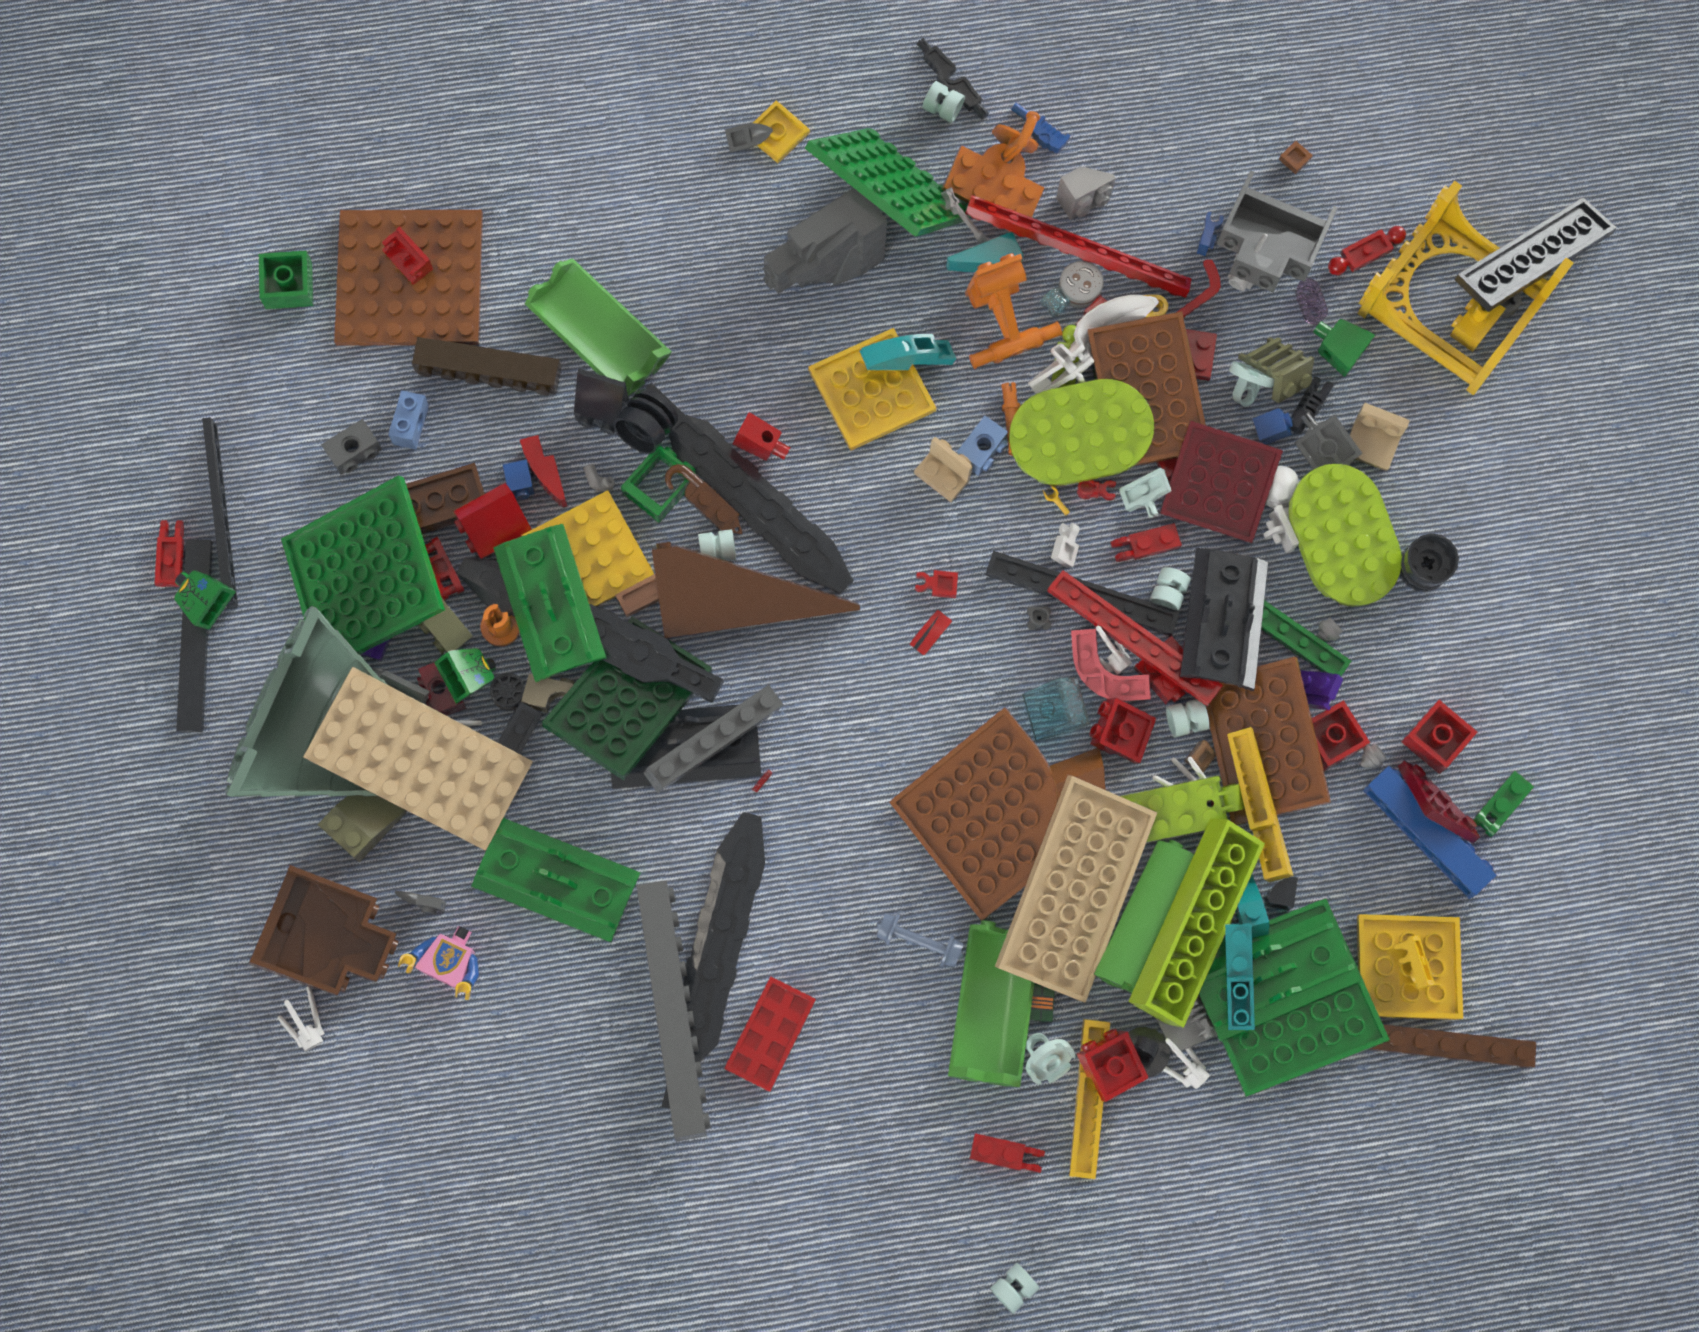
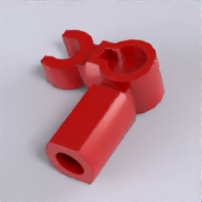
M1093 479L1079 482L1076 490L1077 495L1084 500L1102 496L1105 500L1111 501L1115 499V494L1108 493L1106 489L1115 488L1116 482L1109 480L1102 484Z

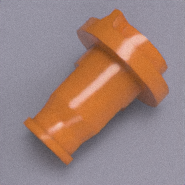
M498 604L490 605L485 609L480 625L484 639L491 645L498 647L513 643L520 634L515 617L512 615L508 616V612H501Z

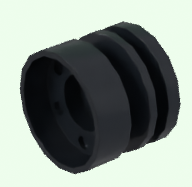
M639 389L629 401L627 407L623 409L613 422L614 429L617 435L631 448L641 453L653 454L665 439V435H668L678 422V413L672 404L660 394L648 389Z
M1430 533L1420 536L1401 554L1400 578L1408 587L1415 591L1428 592L1437 589L1451 578L1458 568L1459 556L1456 547L1448 538L1439 534ZM1428 563L1429 567L1423 568L1421 564Z

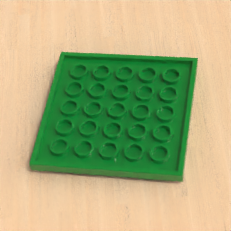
M866 128L809 140L804 148L915 237L964 222L958 214L953 215L950 209L946 210V201L941 194L944 192L941 190L943 185L937 184L933 180V176L927 171H921L915 166L916 163L911 158L903 157L898 153L896 146L879 138L880 134L874 129ZM959 199L958 205L965 213L968 203Z
M398 475L281 538L303 617L311 606L318 608L331 626L339 631L359 655L445 611L407 485L402 476Z
M1326 898L1269 920V934L1252 938V943L1327 911L1356 967L1361 982L1255 1027V1030H1246L1221 1041L1245 1098L1390 1040ZM1226 937L1223 938L1214 959L1226 954Z

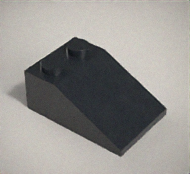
M578 369L574 403L576 421L584 427L590 428L595 426L601 428L603 432L613 435L616 433L613 422L629 403L626 383Z

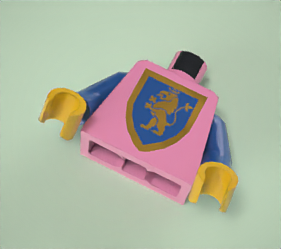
M458 926L452 939L442 934L438 935V937H431L418 945L409 954L402 955L398 967L402 964H408L406 973H411L414 964H417L415 966L417 970L455 988V997H458L460 992H465V1000H469L471 989L479 977L478 958L475 956L473 949L465 946L472 932Z

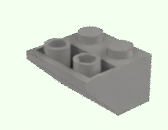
M1081 166L1060 178L1056 199L1070 220L1076 217L1082 218L1092 208L1096 206L1102 207L1110 201L1116 177L1114 174Z

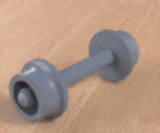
M885 913L883 920L876 923L879 928L876 937L885 941L887 946H889L894 935L943 955L940 967L947 965L955 968L957 960L964 958L961 952L964 943L956 940L955 935H951L948 945L897 926L901 915L899 913L896 915Z

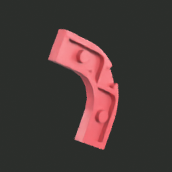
M1096 629L1071 630L1074 665L1079 677L1088 688L1106 699L1115 697L1122 701L1151 699L1149 675L1118 676L1108 672L1103 667L1098 655Z

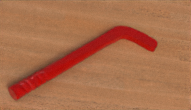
M1212 259L1203 261V267L1209 279V288L1177 311H1182L1183 318L1214 297L1220 290V276Z

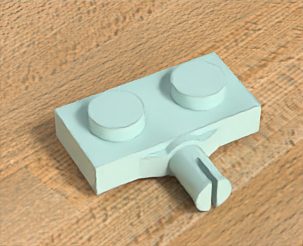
M1162 468L1119 489L1127 511L1132 512L1145 506L1149 518L1159 514L1154 502L1159 497L1172 491L1165 470Z

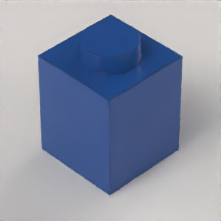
M1280 408L1252 418L1259 440L1265 445L1292 435L1290 427L1293 426L1289 413L1285 414Z
M527 459L503 464L507 486L512 491L516 500H525L530 495L535 494Z

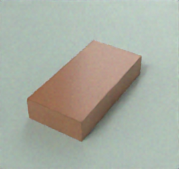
M655 574L616 594V599L626 617L659 602Z

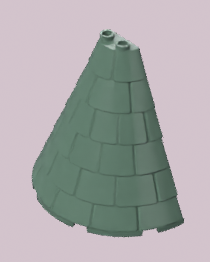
M311 606L304 614L306 619L298 621L278 655L277 669L274 668L269 673L245 726L247 735L246 737L243 736L238 743L226 782L231 785L227 784L225 794L230 797L293 795L378 796L303 757L352 667L387 684L357 654L339 631L331 626L318 608Z

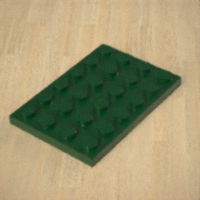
M633 616L628 620L629 623L643 630L646 628L662 636ZM668 639L679 658L712 673V667ZM598 660L587 668L542 721V727L624 780L694 694L670 682L643 683L623 673L622 669L604 660Z

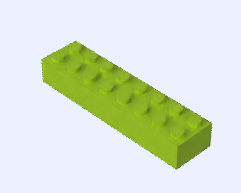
M1210 819L1130 996L1129 1003L1167 1025L1184 1028L1224 938L1225 924H1230L1265 845L1264 842L1227 819Z

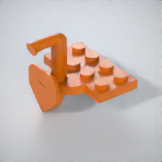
M1035 111L1027 112V119L1021 133L1006 125H996L992 130V134L1001 144H995L988 148L983 155L961 146L941 190L946 191L952 188L955 197L969 203L971 196L974 195L1032 217L1044 187L1024 177L1026 167L1020 152L1033 153L1037 150L1039 144L1030 137L1037 121L1040 119V115Z

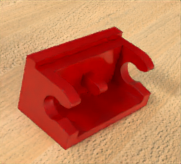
M400 226L382 242L385 246L382 249L383 253L412 285L433 270L430 259Z

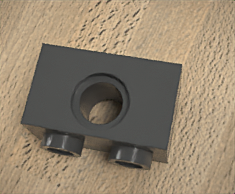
M363 419L321 444L341 475L345 472L350 473L354 471L358 464L364 460L373 459L382 450L378 440ZM351 446H358L355 452H348Z

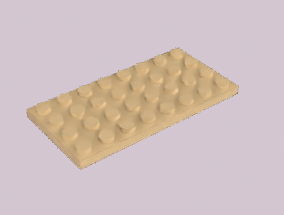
M354 667L349 671L303 756L309 761L485 851L533 762Z
M1068 775L995 967L1086 1003L1096 977L1094 973L1110 940L1157 812Z

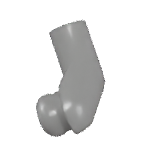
M589 464L583 468L592 489L600 492L607 490L610 492L613 490L615 481L612 477L599 476L594 464Z

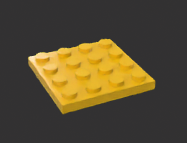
M894 328L808 366V371L850 451L936 412L937 408L913 364L909 370H867L860 353L861 348L898 337Z
M608 490L521 535L524 536L550 526L564 524L588 601L596 607L615 598L616 594L654 575Z
M1357 915L1358 970L1380 1018L1463 1019L1460 917ZM1410 936L1420 937L1435 985L1418 988V985L1413 983L1410 975V970L1412 969L1411 962L1401 964L1398 961L1406 956L1408 950L1403 948L1395 950L1394 946L1408 940L1407 937Z

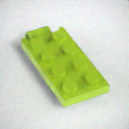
M1220 776L1120 796L1157 812L1147 842L1205 831L1210 819H1227L1226 812L1245 809L1239 783L1220 787ZM1212 800L1214 805L1208 806L1207 801Z

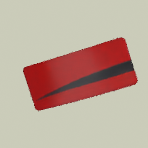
M937 610L912 639L910 645L922 655H926L937 639L952 623V620Z

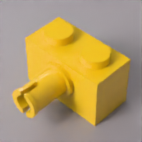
M1472 298L1464 308L1467 310V313L1464 316L1459 314L1451 326L1454 327V330L1450 336L1473 352L1506 308L1499 305L1487 312Z

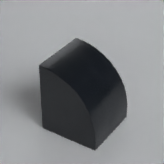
M1288 877L1274 885L1265 898L1264 906L1290 911L1295 903L1298 877Z

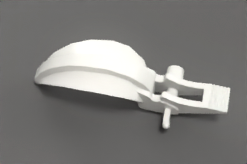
M1143 295L1117 297L1098 305L1086 313L1077 323L1073 334L1075 341L1071 344V347L1067 349L1063 344L1054 346L1051 349V353L1056 360L1028 382L1029 386L1037 394L1042 391L1058 388L1074 378L1079 383L1085 382L1081 373L1094 363L1087 330L1143 319L1159 303L1157 298ZM1078 356L1080 360L1077 363H1073L1072 361ZM1064 367L1066 371L1053 382L1048 379V376Z

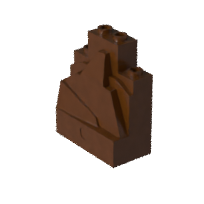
M289 865L249 965L338 996L339 991L345 992L350 978L346 977L347 972L375 983L379 978L384 979L389 967L385 961L388 954H394L399 941L395 940L397 933L368 923L369 919H375L379 909V905L375 904L377 898Z

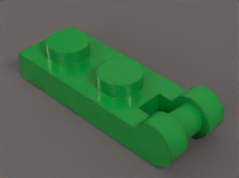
M1512 772L1475 815L1473 821L1477 826L1480 825L1485 830V834L1491 838L1531 792L1534 786L1518 772ZM1487 814L1495 819L1493 823L1486 818Z

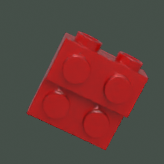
M1172 636L1164 641L1165 644L1181 655L1183 654V648ZM1141 660L1134 666L1139 675H1149L1150 688L1165 705L1171 700L1174 703L1186 694L1181 687L1145 661Z
M1116 697L1106 699L1098 708L1097 713L1100 715L1098 724H1094L1089 732V736L1092 738L1090 744L1109 754H1117L1135 764L1141 763L1157 718Z
M1116 1028L1103 1033L1104 1039L1097 1043L1095 1040L1086 1042L1081 1046L1082 1051L1077 1053L1086 1076L1092 1079L1103 1102L1109 1101L1149 1078L1128 1032L1117 1031Z

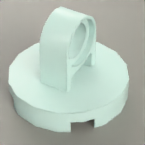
M1233 361L1229 368V372L1239 377L1233 391V400L1244 407L1250 406L1255 401L1261 386L1269 388L1274 386L1275 379L1259 370L1251 368L1250 365ZM1248 389L1246 397L1242 400V394Z
M1035 1033L1026 1042V1048L1031 1055L1026 1064V1071L1031 1080L1036 1084H1042L1041 1081L1048 1080L1049 1083L1054 1082L1070 1070L1072 1065L1069 1062L1072 1057L1075 1059L1076 1056L1074 1049L1065 1040L1055 1039L1049 1041L1044 1034ZM1037 1042H1045V1044L1033 1051V1047Z

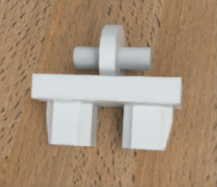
M1281 504L1274 507V511L1269 514L1271 521L1266 523L1269 530L1263 535L1266 540L1273 538L1276 545L1281 543L1287 554L1298 546L1299 541L1290 524L1289 507L1283 508Z

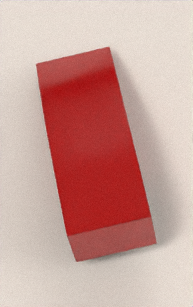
M538 435L520 439L525 458L538 483L562 508L568 507L554 454L544 457Z

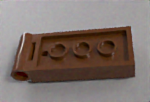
M475 463L406 484L421 534L455 524L454 521L457 520L454 511L485 494Z

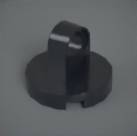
M1137 1027L1129 1031L1128 1034L1148 1077L1161 1074L1167 1066L1170 1057L1169 1045L1165 1042V1037L1156 1029L1149 1027Z

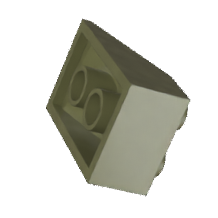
M349 795L335 805L317 825L360 863L408 811L380 796Z

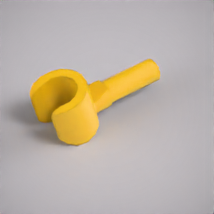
M1050 485L1054 490V493L1051 495L1046 494L1042 490L1046 500L1053 501L1065 516L1070 513L1058 497L1059 492L1056 486Z

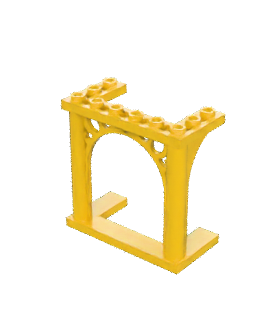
M1454 181L1449 188L1444 186L1430 211L1425 216L1427 222L1424 226L1419 224L1412 233L1413 240L1411 242L1406 240L1398 251L1401 254L1399 258L1395 259L1393 257L1382 274L1377 272L1358 303L1361 307L1357 314L1364 319L1368 314L1373 316L1468 383L1469 387L1466 391L1475 395L1574 262L1565 258L1548 281L1542 278L1522 291L1534 299V301L1485 365L1482 367L1426 328L1414 314L1409 301L1411 277L1419 265L1429 258L1440 254L1455 253L1480 261L1499 249L1497 245L1482 236L1463 215L1458 203V193L1462 185ZM1438 234L1442 237L1444 243L1442 248L1434 246L1432 235ZM1450 239L1452 240L1451 243H1455V244H1457V246L1451 247V246L1449 245V244H1450ZM1426 245L1429 248L1428 253L1422 252ZM1412 263L1414 268L1409 267L1408 264ZM1398 279L1403 281L1401 287L1396 285L1399 282ZM1390 292H1398L1403 298L1398 302H1392L1387 299L1386 295ZM1403 306L1406 312L1403 313L1400 309L1398 311L1396 309Z

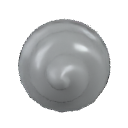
M1329 617L1326 621L1323 619L1320 622L1317 636L1323 641H1336L1340 638L1339 635L1343 630Z
M1375 743L1364 748L1360 765L1366 768H1380L1387 758Z

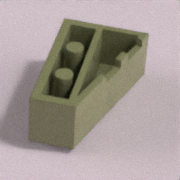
M443 599L445 611L418 624L425 635L430 633L435 639L433 644L441 654L458 649L473 637Z

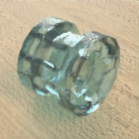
M1055 287L1044 295L1040 303L1043 307L1049 309V314L1052 317H1055L1067 308L1070 300L1067 297H1063L1061 290Z

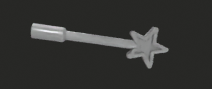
M949 188L941 194L946 201V210L950 209L953 215L958 214L974 233V237L980 244L989 241L985 234L977 229L958 205L960 201L955 197L953 189Z

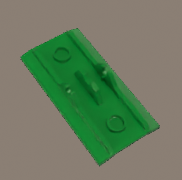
M564 524L550 526L494 547L536 683L569 669L607 658Z
M503 818L488 845L471 887L612 943L641 872Z
M1327 911L1252 943L1255 1027L1361 982L1356 967ZM1225 954L1213 960L1199 992L1200 999L1220 1042L1246 1031L1228 1030Z

